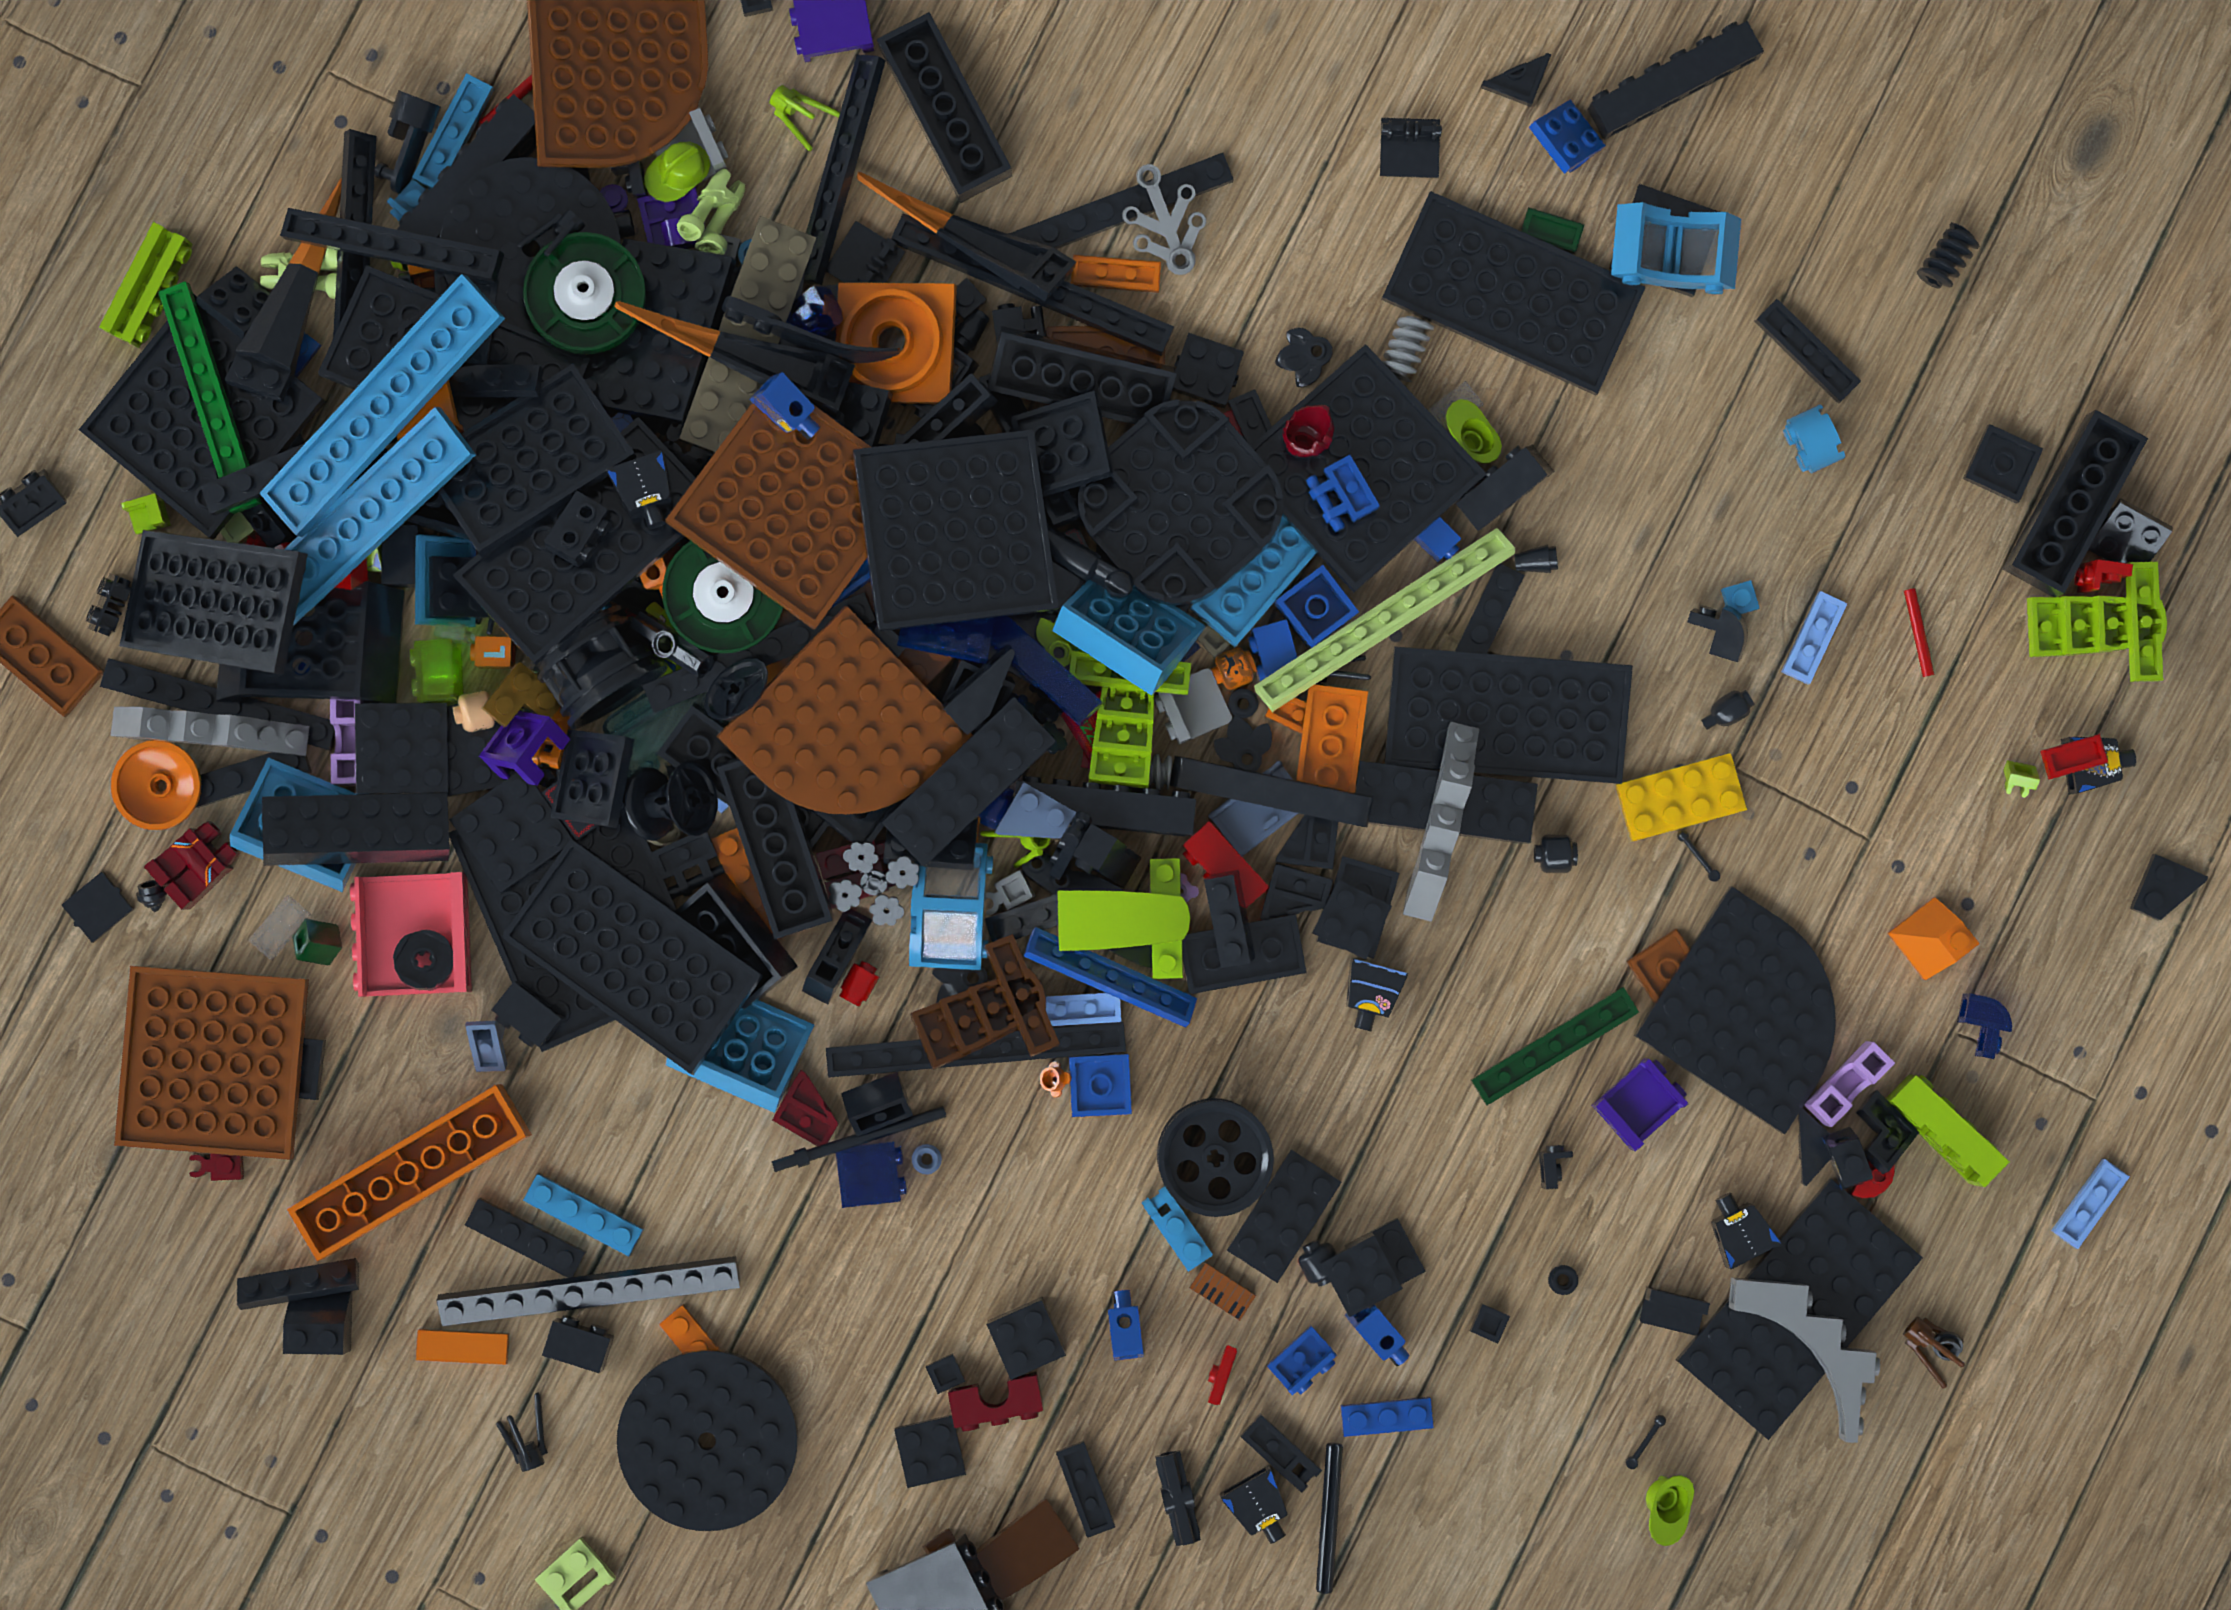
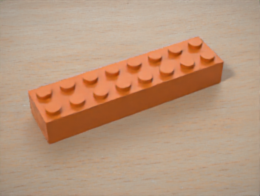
M497 1084L288 1208L287 1211L315 1259L320 1261L490 1161L532 1134L504 1086Z

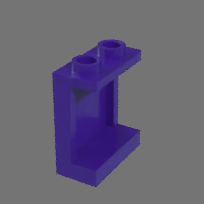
M793 0L794 8H789L792 26L798 25L799 36L794 37L797 55L803 54L805 63L811 62V57L862 48L863 53L875 51L866 0Z
M1644 1058L1591 1105L1628 1148L1635 1152L1644 1145L1643 1141L1680 1108H1685L1689 1104L1684 1099L1687 1093L1677 1082L1671 1084L1664 1076L1667 1073L1666 1069L1656 1059L1651 1061Z

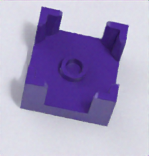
M518 711L506 727L500 726L479 757L500 778L508 780L510 778L508 772L511 768L526 783L537 786L544 777V772L532 761V757L547 737L559 749H564L570 738L550 716Z

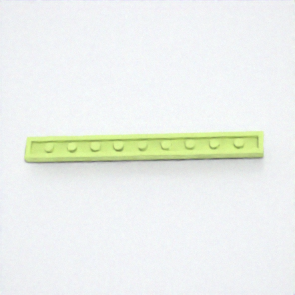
M1498 528L1494 529L1254 685L1255 692L1272 712L1514 555L1515 547Z

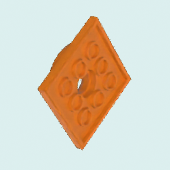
M838 283L836 342L879 348L878 339L885 329L897 327L905 335L904 347L898 355L878 362L852 363L855 365L849 382L889 390L893 393L891 403L938 404L952 391L957 285L946 283Z

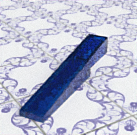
M1003 616L967 621L998 651L1009 643L1015 651L1011 664L1036 688L1039 687L1080 727L1101 707L1102 701L1010 617Z

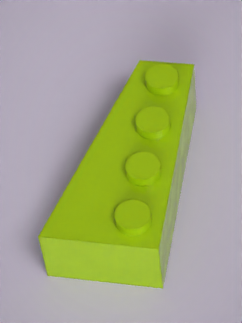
M1909 1074L1886 1099L1920 1132L1919 1135L1969 1184L1985 1188L2010 1161L1989 1140L1976 1131V1127L1968 1119L1962 1118L1955 1111V1106L1944 1096L1940 1098L1932 1090L1934 1086L1923 1075L1918 1077L1917 1075Z

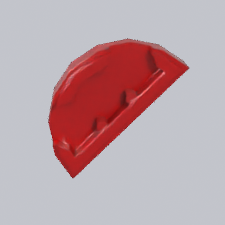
M1868 1161L1873 1179L1853 1186L1850 1195L1860 1198H1872L1885 1192L1893 1181L1895 1166L1889 1172L1882 1174Z
M1227 1345L1218 1366L1212 1365L1207 1380L1212 1383L1208 1403L1216 1406L1220 1405L1237 1354V1348Z

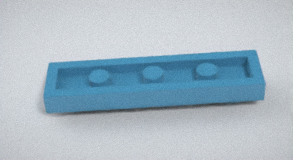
M466 73L412 176L415 181L432 189L439 181L437 178L440 172L446 166L451 167L458 159L457 153L469 140L495 90L493 86Z
M540 1173L536 1175L523 1199L528 1204L628 1257L631 1255L644 1230L640 1226Z

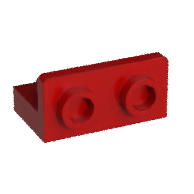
M2094 560L2080 564V568H2078L2074 577V584L2078 586L2077 593L2084 594L2100 589V584L2121 582V578L2132 576L2133 564L2105 560Z

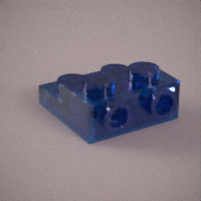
M895 1141L863 1144L836 1153L842 1208L901 1202L902 1195L907 1194L905 1176H899L898 1165L903 1164L902 1148L896 1147Z

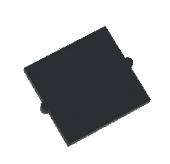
M100 872L61 904L75 921L73 923L74 926L79 927L92 943L134 910L121 894L122 889L115 887L104 872Z

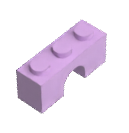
M330 699V724L334 726L336 737L335 752L331 754V784L356 786L355 704H363L362 700Z
M1865 1041L1806 1101L1804 1106L1824 1126L1833 1127L1853 1106L1851 1103L1854 1098L1867 1086L1875 1084L1895 1062L1875 1042Z

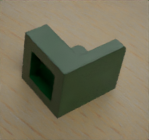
M305 919L292 937L296 960L328 966L342 949L339 926L332 923Z

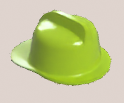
M690 141L679 142L669 146L667 150L652 161L646 170L644 179L645 187L649 194L656 200L663 202L676 201L685 196L708 175L710 158L707 152L700 145Z
M1459 399L1452 402L1446 414L1447 426L1452 437L1476 462L1491 463L1495 461L1501 454V440L1482 411L1469 400Z
M1682 1475L1670 1478L1660 1476L1646 1493L1645 1500L1647 1508L1650 1510L1649 1531L1657 1544L1662 1546L1673 1545L1681 1539L1686 1531L1695 1492L1693 1483L1687 1477Z

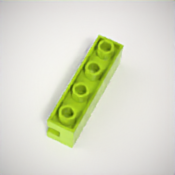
M153 222L99 328L140 348L141 344L145 343L150 337L152 331L150 326L154 318L160 316L164 309L158 292L177 284L179 278L177 274L182 264H186L189 261L193 244L185 237L175 232L172 233L163 226Z

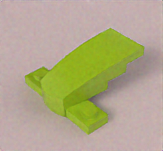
M2158 562L2128 563L2133 564L2132 576L2125 578L2126 597L2098 595L2094 597L2027 598L2029 657L2071 656L2129 649L2130 682L2163 681L2162 642H2164L2167 631V617L2162 600H2160Z
M1072 651L1068 683L1103 686L1093 740L1089 782L1148 788L1152 753L1154 694L1151 696L1086 652ZM1179 662L1167 680L1155 692L1188 695L1191 663Z
M1180 858L1150 859L1151 893L1058 891L1059 951L1098 950L1152 945L1153 979L1183 978L1182 940L1185 939L1189 930L1190 913L1185 899L1181 897Z

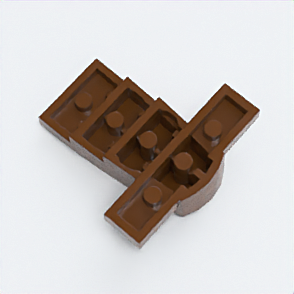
M1013 934L986 944L984 947L997 979L969 987L964 992L940 999L938 1003L910 1014L933 1070L992 1044L1018 1029L1031 1057L1059 1046L1060 1043L1045 1010L1046 997L1043 986L1037 976L1030 969H1027Z
M1043 1499L1021 1517L1013 1520L994 1537H990L977 1549V1557L982 1567L989 1573L991 1585L996 1595L1004 1600L1049 1572L1080 1548L1048 1500ZM948 1528L922 1547L928 1554L956 1541V1538Z

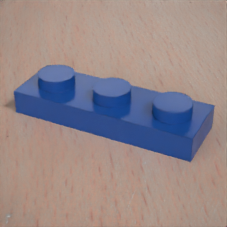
M1430 1397L1340 1405L1344 1437L1434 1428Z

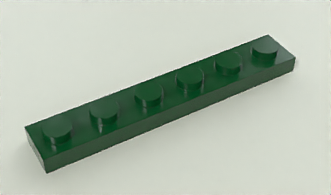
M1621 987L1480 1073L1470 1081L1485 1105L1488 1106L1640 1012L1625 988Z

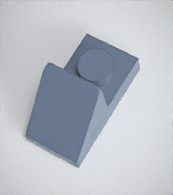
M497 1021L466 1022L465 1027L476 1072L506 1071L507 1059L502 1041L505 1027Z

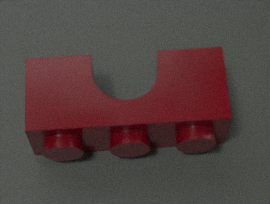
M1037 1372L1023 1374L1012 1380L1008 1377L1009 1395L1005 1401L999 1404L986 1402L980 1394L978 1383L949 1389L948 1397L954 1428L961 1427L962 1431L965 1432L979 1429L980 1423L991 1421L992 1426L1009 1423V1418L1020 1416L1021 1420L1039 1417L1038 1412H1042L1044 1406Z

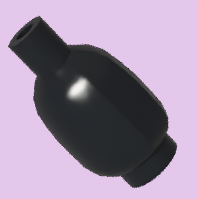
M1734 690L1717 700L1711 708V714L1703 718L1701 722L1706 730L1716 724L1730 726L1747 717L1750 713V707L1755 704L1746 690L1741 693Z

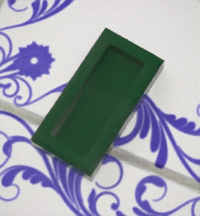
M1528 207L1521 231L1566 252L1575 254L1585 224Z

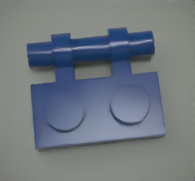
M1351 455L1324 469L1323 472L1328 479L1326 482L1321 484L1316 475L1306 480L1311 490L1309 491L1313 501L1317 500L1324 512L1322 516L1327 524L1330 523L1335 532L1345 527L1340 518L1343 514L1348 513L1352 522H1355L1380 507ZM1333 489L1341 501V504L1336 507L1333 506L1327 495Z

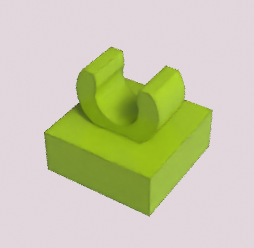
M2006 761L2003 771L2006 778L2005 789L2007 794H2011L2014 786L2022 787L2020 792L2024 798L2028 796L2029 789L2037 790L2040 778L2036 766Z

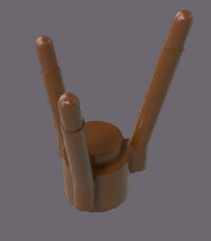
M1916 1317L1903 1333L1907 1338L1905 1344L1915 1352L1934 1379L1945 1389L1947 1384L1919 1346L1921 1345L1923 1348H1926L1931 1344L1958 1366L1964 1367L1965 1363L1934 1339L1935 1334L1932 1331L1939 1334L1946 1330L1934 1325L1926 1317L1923 1320L1920 1317Z

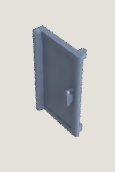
M1281 761L1276 762L1262 773L1293 780L1282 766ZM1228 799L1211 812L1208 818L1214 822L1234 849L1241 856H1244L1298 813Z

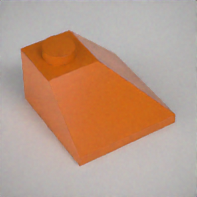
M1933 897L1888 932V935L1923 980L1929 979L1956 963L1980 944L1962 920L1936 897Z

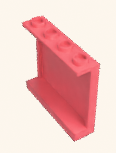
M464 872L354 877V883L350 885L351 901H355V913L351 915L352 931H356V943L352 945V957L354 961H357V973L353 975V987L355 991H358V997L472 992L468 880ZM421 930H432L441 934L448 940L453 950V971L445 983L431 991L416 990L408 987L400 980L394 969L393 954L399 941L404 936ZM425 953L423 956L417 955L416 959L419 961V967L423 968L425 965H431L429 953Z

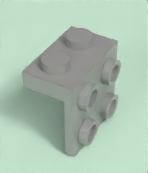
M698 108L689 112L692 120L687 123L668 145L656 152V155L658 157L675 143L687 141L696 143L705 149L710 158V169L708 175L704 178L706 180L713 177L720 169H727L724 159L728 158V154L722 141L716 143L712 136V133L717 130L710 115L703 116L701 109Z
M1203 669L1190 675L1188 695L1156 692L1157 695L1154 696V702L1159 713L1165 712L1169 721L1165 724L1171 740L1177 739L1179 745L1230 723L1232 719L1210 669Z

